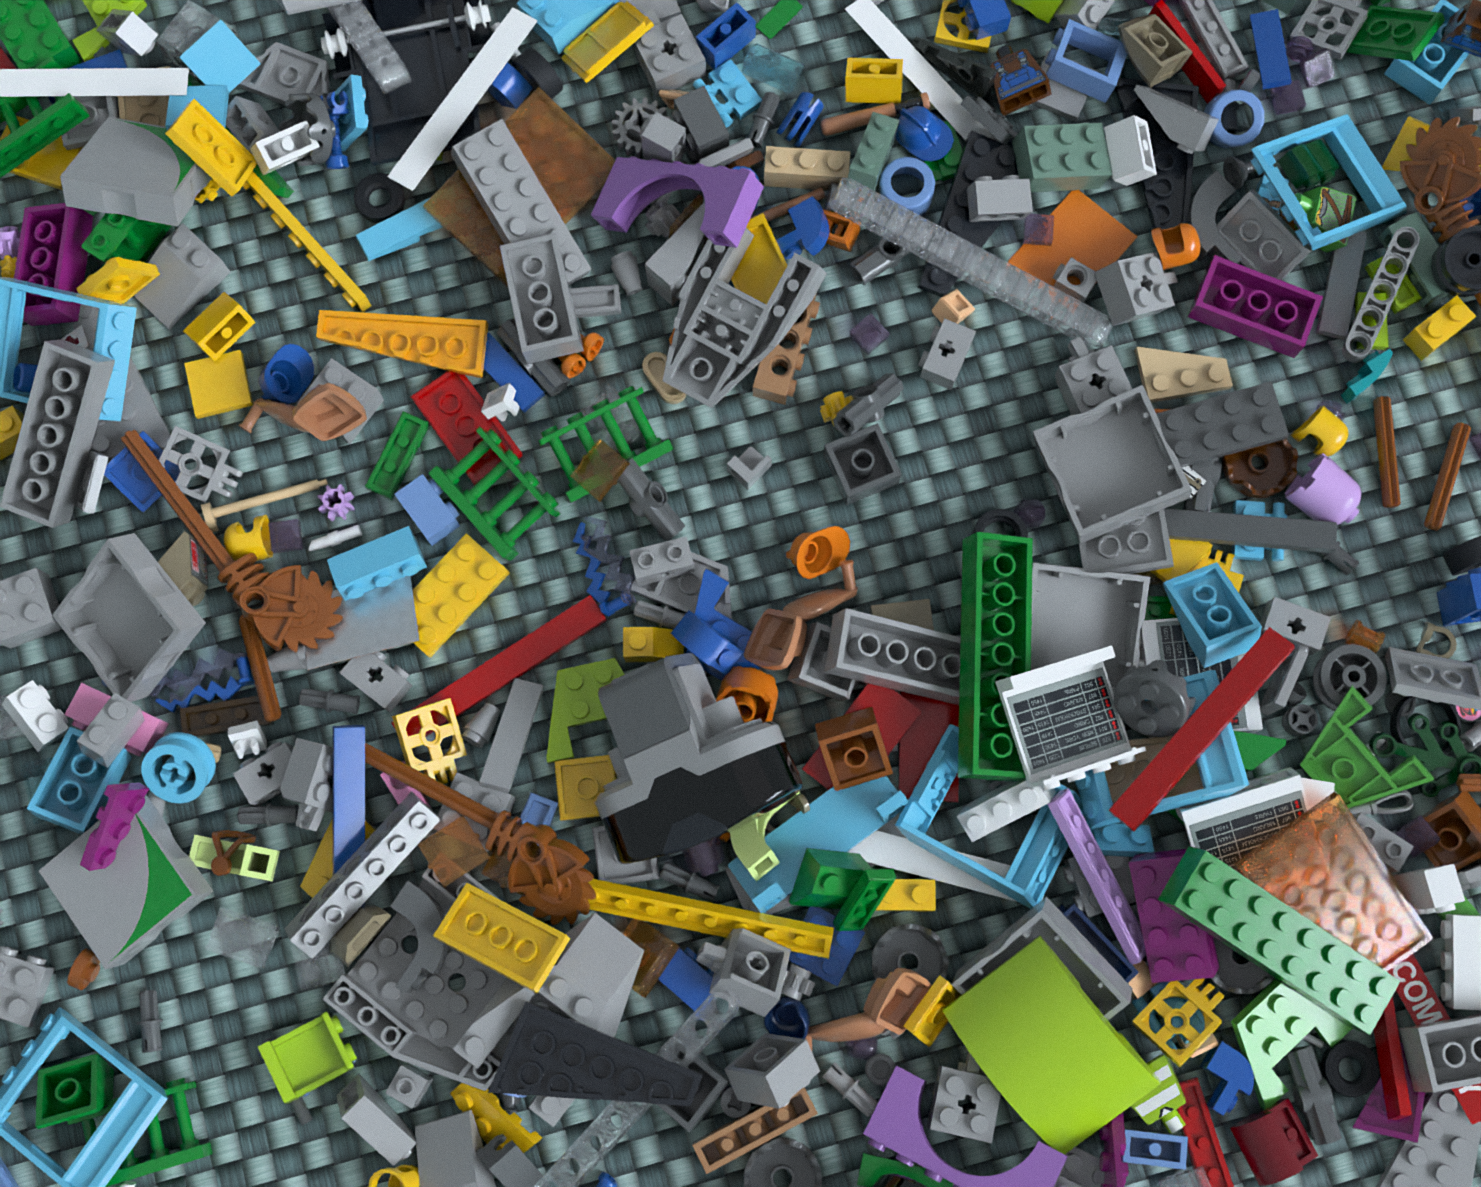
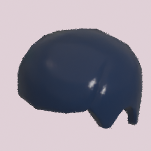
M784 996L780 997V1000L764 1017V1025L770 1034L805 1039L809 1031L810 1015L808 1009L800 1001Z

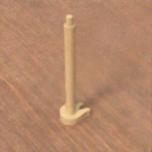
M316 479L212 508L211 503L208 502L201 504V509L207 526L212 532L219 531L216 523L217 517L318 490L320 486L328 485L326 479L320 481Z

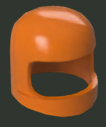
M1179 223L1177 226L1169 229L1158 227L1151 230L1152 239L1158 250L1163 270L1192 263L1199 257L1200 239L1192 225Z

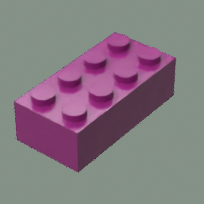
M65 203L26 207L24 209L14 279L78 293L77 287L84 283L88 252L81 246L91 233L93 216L83 209L68 207ZM26 292L23 322L31 326L78 322L81 304Z
M1214 255L1205 270L1187 317L1295 358L1306 344L1323 296Z
M1187 848L1135 854L1129 861L1152 983L1213 978L1219 969L1213 936L1158 901L1159 896Z

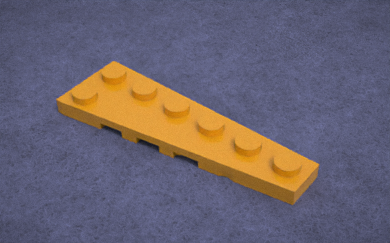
M319 310L316 338L320 341L483 378L489 323L486 320Z

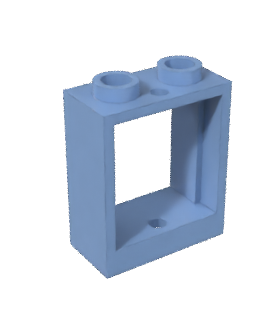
M1069 19L1065 28H1058L1052 44L1056 45L1055 49L1051 48L1045 64L1049 65L1046 75L1051 80L1106 103L1117 85L1127 56L1123 43ZM1067 44L1107 60L1108 64L1104 75L1064 58L1063 55Z

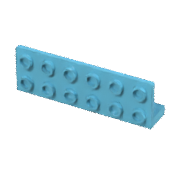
M887 776L839 791H835L833 786L809 804L810 811L805 814L799 811L765 836L766 844L780 863L757 882L738 857L731 861L728 867L761 913H765L792 893L806 848L848 852L901 813L905 805L908 804V799L901 790L897 791Z

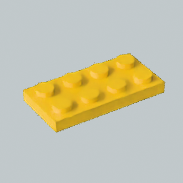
M467 533L413 589L420 641L412 643L429 658L436 653L510 574L503 565Z
M469 883L465 884L433 935L440 942L536 994L570 940L563 932Z

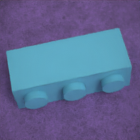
M409 526L327 559L336 588L345 601L359 598L368 591L388 586L397 579L412 576L419 570L427 568L418 542Z

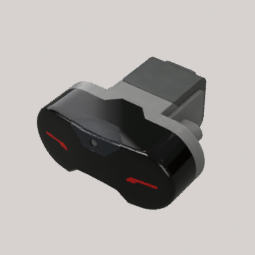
M693 653L666 656L616 678L611 683L599 688V700L618 747L607 752L618 779L603 786L604 792L598 795L595 805L617 861L620 864H630L685 851L731 833L777 808L796 795L803 787L802 780L779 725L771 721L763 723L761 718L744 723L734 696L716 702L703 667Z

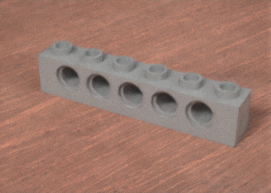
M411 791L284 928L289 940L313 959L441 820L437 814Z

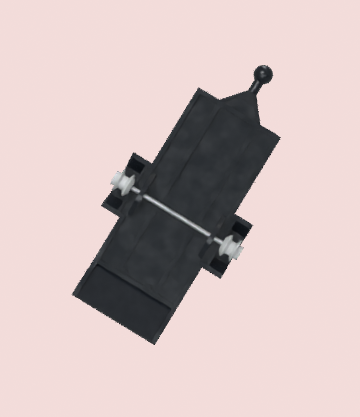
M360 0L346 3L347 9L322 14L327 30L324 31L325 37H321V45L324 54H329L331 59H334L336 74H333V79L338 81L344 80L350 75H358L362 79V87L366 92L364 107L365 113L368 115L367 130L372 166L395 162L401 159L470 66L468 53H479L490 39L491 30L489 22L491 17L488 5H485L484 0ZM478 103L442 152L452 150V146L482 130Z

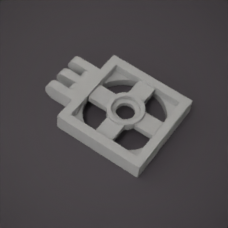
M1312 0L1292 31L1290 43L1341 60L1367 19L1368 11L1358 7L1362 0ZM1331 10L1329 14L1323 16L1316 15L1318 12ZM1343 13L1351 19L1352 27L1340 23V17ZM1326 22H1332L1334 27L1332 29H1325L1323 25ZM1305 24L1317 28L1318 32L1314 38L1305 36ZM1333 34L1345 37L1342 43L1335 46L1327 44L1325 41L1329 35Z
M177 426L174 427L159 459L164 468L166 460L177 464L180 469L179 476L175 482L184 494L205 503L212 490L231 498L233 493L228 489H223V486L226 483L236 488L238 482L229 479L228 476L230 473L236 477H241L243 472L225 464L230 450ZM192 439L195 441L190 452L184 455L172 450L173 445L182 440ZM206 446L211 448L217 460L215 469L202 463L201 456ZM187 459H194L197 463L196 468L188 470L185 467V461ZM199 474L210 479L208 484L202 488L194 490L186 488L191 477Z

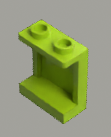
M326 1011L318 1018L293 1031L258 1046L284 1104H289L355 1068L352 1061L357 1059L350 1042L344 1045L339 1036V1033L344 1030L337 1015L330 1017Z

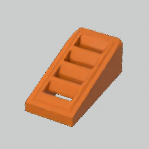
M823 209L829 223V236L826 243L851 252L861 229L858 220ZM834 225H838L835 233L832 234L831 232L834 228Z

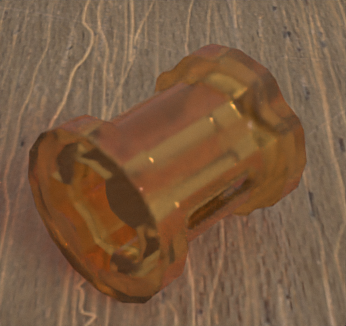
M1356 620L1347 633L1345 643L1364 646L1376 654L1384 641L1385 633L1382 631L1377 633L1363 626L1362 621Z

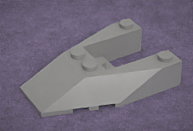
M747 228L737 248L714 245L708 239L679 294L681 299L678 314L674 320V335L672 345H669L663 382L710 408H713L781 342L813 300L827 274L818 264L794 253L767 304L730 286L729 282L755 236Z
M594 913L565 933L570 940L537 994L507 978L453 1050L478 1069L518 1015L521 1014L526 1001L615 1037L644 950L597 913ZM535 1095L528 1108L554 1127L575 1098Z

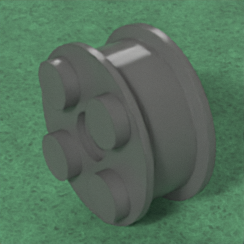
M1348 644L1325 654L1317 662L1313 671L1312 681L1314 691L1320 701L1335 711L1351 685L1355 687L1370 705H1373L1384 693L1387 675L1382 661L1373 651L1364 646Z

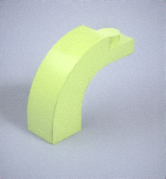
M786 772L782 773L779 777L773 778L762 790L756 783L752 784L739 799L732 815L730 837L733 849L756 882L780 863L765 842L767 823L773 814L800 793Z
M194 835L189 857L197 867L211 869L212 860L218 856L213 839ZM220 840L224 854L234 842ZM241 844L229 858L232 863L229 873L273 882L280 851Z

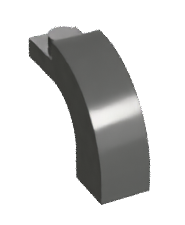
M1218 171L1209 176L1199 187L1190 203L1188 221L1199 235L1201 245L1200 254L1197 258L1199 262L1207 256L1212 260L1214 255L1239 264L1242 257L1222 238L1215 223L1216 212L1224 207L1236 192V189Z
M407 881L390 906L413 924L418 936L416 955L395 986L405 994L411 993L412 990L417 992L427 978L424 974L426 970L432 974H438L448 952V945L440 942L433 936L445 917L441 907L427 891L414 882Z

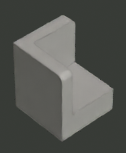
M749 447L739 458L734 456L727 463V472L749 490L772 466V459L768 455L764 458L753 447Z

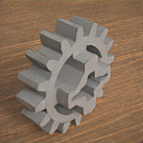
M644 97L642 103H638L637 99L633 98V105L631 106L624 102L622 104L623 112L616 110L615 116L617 120H612V129H614L612 131L613 139L617 140L618 148L625 147L626 155L628 156L633 151L636 152V157L639 159L643 153L639 122L643 125L646 119H652L655 112L671 120L670 116H666L667 111L665 107L658 109V101L656 100L651 105L648 104L647 97Z

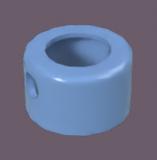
M1242 89L1230 90L1213 97L1204 109V113L1219 119L1209 141L1221 148H1236L1252 142L1260 134L1264 125V109L1261 101L1253 93ZM1233 101L1245 102L1252 113V126L1241 135L1228 133L1221 123L1223 109Z
M912 157L898 158L887 164L880 175L877 198L880 208L887 216L898 221L907 222L916 216L919 218L924 215L932 203L935 179L933 172L926 163ZM900 174L913 175L924 183V187L916 196L902 197L892 189L891 178Z

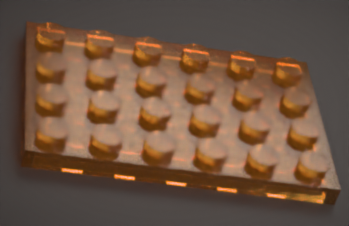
M538 87L504 123L566 225L605 185L616 160ZM458 169L423 205V209L505 286H508L500 246L505 244Z
M1335 792L1234 863L1243 876L1386 972H1389L1434 939L1341 796Z

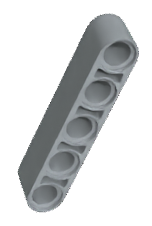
M1406 226L1398 229L1385 251L1342 347V354L1349 362L1358 363L1363 361L1372 349L1419 245V233L1412 227ZM1405 238L1409 240L1411 247L1402 248L1398 245L1397 240ZM1394 264L1399 268V273L1390 274L1386 271L1385 266ZM1375 290H1383L1386 292L1388 299L1378 300L1373 292ZM1363 316H1371L1375 319L1376 325L1368 327L1363 324L1361 318ZM1360 342L1364 346V351L1361 353L1352 351L1350 343Z

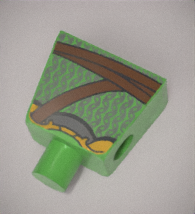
M1317 187L1303 194H1295V197L1307 214L1308 222L1313 229L1318 226L1321 233L1352 222L1356 197L1327 187ZM1348 237L1323 246L1320 249L1327 253L1347 246Z

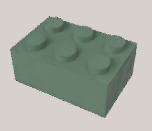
M1102 123L1023 126L1012 140L1018 176L1020 179H1030L1031 193L1099 189L1112 176Z

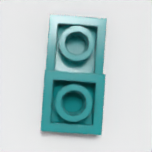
M1391 349L1382 354L1375 351L1363 359L1365 365L1357 371L1359 375L1346 383L1348 388L1341 394L1346 404L1357 398L1381 375L1393 355Z

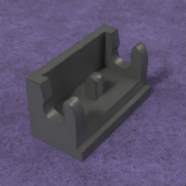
M504 1134L497 1135L486 1146L480 1147L476 1151L487 1168L504 1187H537L546 1179L513 1140L497 1151L498 1146L507 1139Z

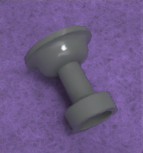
M1234 156L1227 157L1223 164L1225 179L1235 189H1240L1244 185L1248 174L1255 172L1251 162L1244 163Z

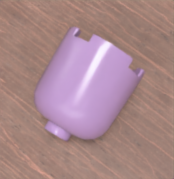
M1322 453L1308 463L1311 469L1303 478L1300 475L1294 478L1284 493L1286 495L1285 498L1315 521L1337 522V525L1343 521L1349 523L1359 513V509L1356 507L1361 500V488L1331 458Z

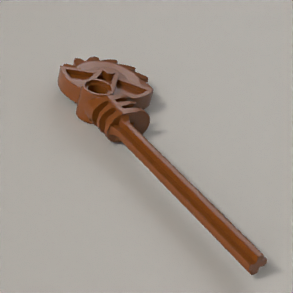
M1459 116L1450 119L1443 126L1439 117L1435 118L1429 127L1428 133L1424 128H1418L1416 132L1417 146L1413 144H1407L1406 146L1407 153L1412 160L1400 161L1402 177L1407 187L1416 195L1414 199L1415 208L1425 216L1428 223L1435 222L1436 226L1432 229L1433 233L1437 231L1441 233V236L1438 238L1439 244H1442L1460 230L1480 223L1478 219L1469 220L1468 215L1473 212V209L1464 211L1463 206L1468 200L1459 201L1470 197L1481 188V168L1479 166L1481 165V150L1479 149L1481 148V137L1472 136L1478 128L1477 125L1470 124L1459 127ZM1431 192L1436 194L1438 198V203L1435 207L1431 206L1428 202V196ZM1480 292V293H1478V294H1476V295H1474V296H1475L1477 302L1479 303V305H1480V307H1481V292Z
M136 430L125 432V436L121 437V441L219 570L217 579L221 583H227L225 589L228 593H233L232 599L241 609L244 618L255 623L259 635L270 647L280 651L285 642L288 648L296 653L298 651V643L309 649H317L318 644L315 639L326 640L334 637V633L328 628L339 624L343 620V616L334 614L341 605L342 597L331 598L333 593L331 580L321 586L318 574L313 570L309 573L308 579H306L302 574L301 565L284 567L272 574L269 572L261 573L264 565L255 564L258 557L254 553L247 554L234 561ZM253 600H260L264 603L259 609L248 607V604Z
M365 743V763L490 830L485 849L492 851L498 846L497 855L500 857L506 851L508 852L507 861H512L508 873L510 893H524L519 898V901L524 905L536 908L533 912L534 917L542 918L550 915L551 924L556 925L564 917L567 918L570 924H574L578 918L579 911L583 915L589 914L590 906L588 899H595L596 893L588 882L594 879V875L582 868L590 858L581 849L570 842L557 839L554 830L547 825L539 824L534 826L529 822L521 824V818L516 816L512 819L510 812L506 810L500 813L495 812Z

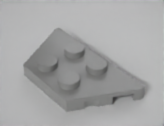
M275 42L266 49L263 55L256 57L261 64L236 86L283 105L289 100V94L311 92L318 96L323 95V102L326 108H329L327 104V96L329 94V66L327 62L278 42Z
M691 552L695 572L638 586L637 580H632L628 584L627 590L660 604L668 605V607L685 614L688 610L695 614L705 569L707 568L729 581L728 566ZM728 583L714 608L732 619L730 587Z

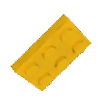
M195 99L186 105L165 133L175 145L181 148L231 197L241 189L257 165L253 155Z

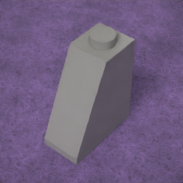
M358 1073L336 1095L341 1119L394 1166L398 1161L408 1158L417 1144L414 1133Z

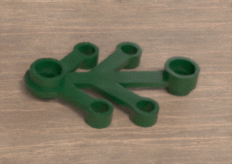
M1419 713L1409 717L1408 725L1418 733L1426 750L1396 742L1391 735L1385 732L1374 734L1369 741L1370 750L1381 758H1388L1393 754L1409 758L1414 754L1419 761H1422L1421 763L1429 772L1439 767L1451 769L1435 780L1419 785L1420 792L1427 797L1437 796L1440 790L1455 783L1459 774H1481V758L1474 753L1467 752L1458 736V727L1449 721H1443L1438 725L1437 734L1448 741L1455 757L1443 754L1429 728L1428 718ZM1422 718V726L1416 728L1414 725L1415 721ZM1447 726H1451L1452 732L1445 736L1443 733L1444 729ZM1384 739V747L1377 748L1378 740ZM1470 762L1471 769L1467 772H1464V765ZM1428 783H1433V790L1430 792H1426V785Z

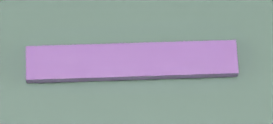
M1069 788L1061 790L1047 805L1126 957L1132 965L1140 963L1146 955L1141 926Z

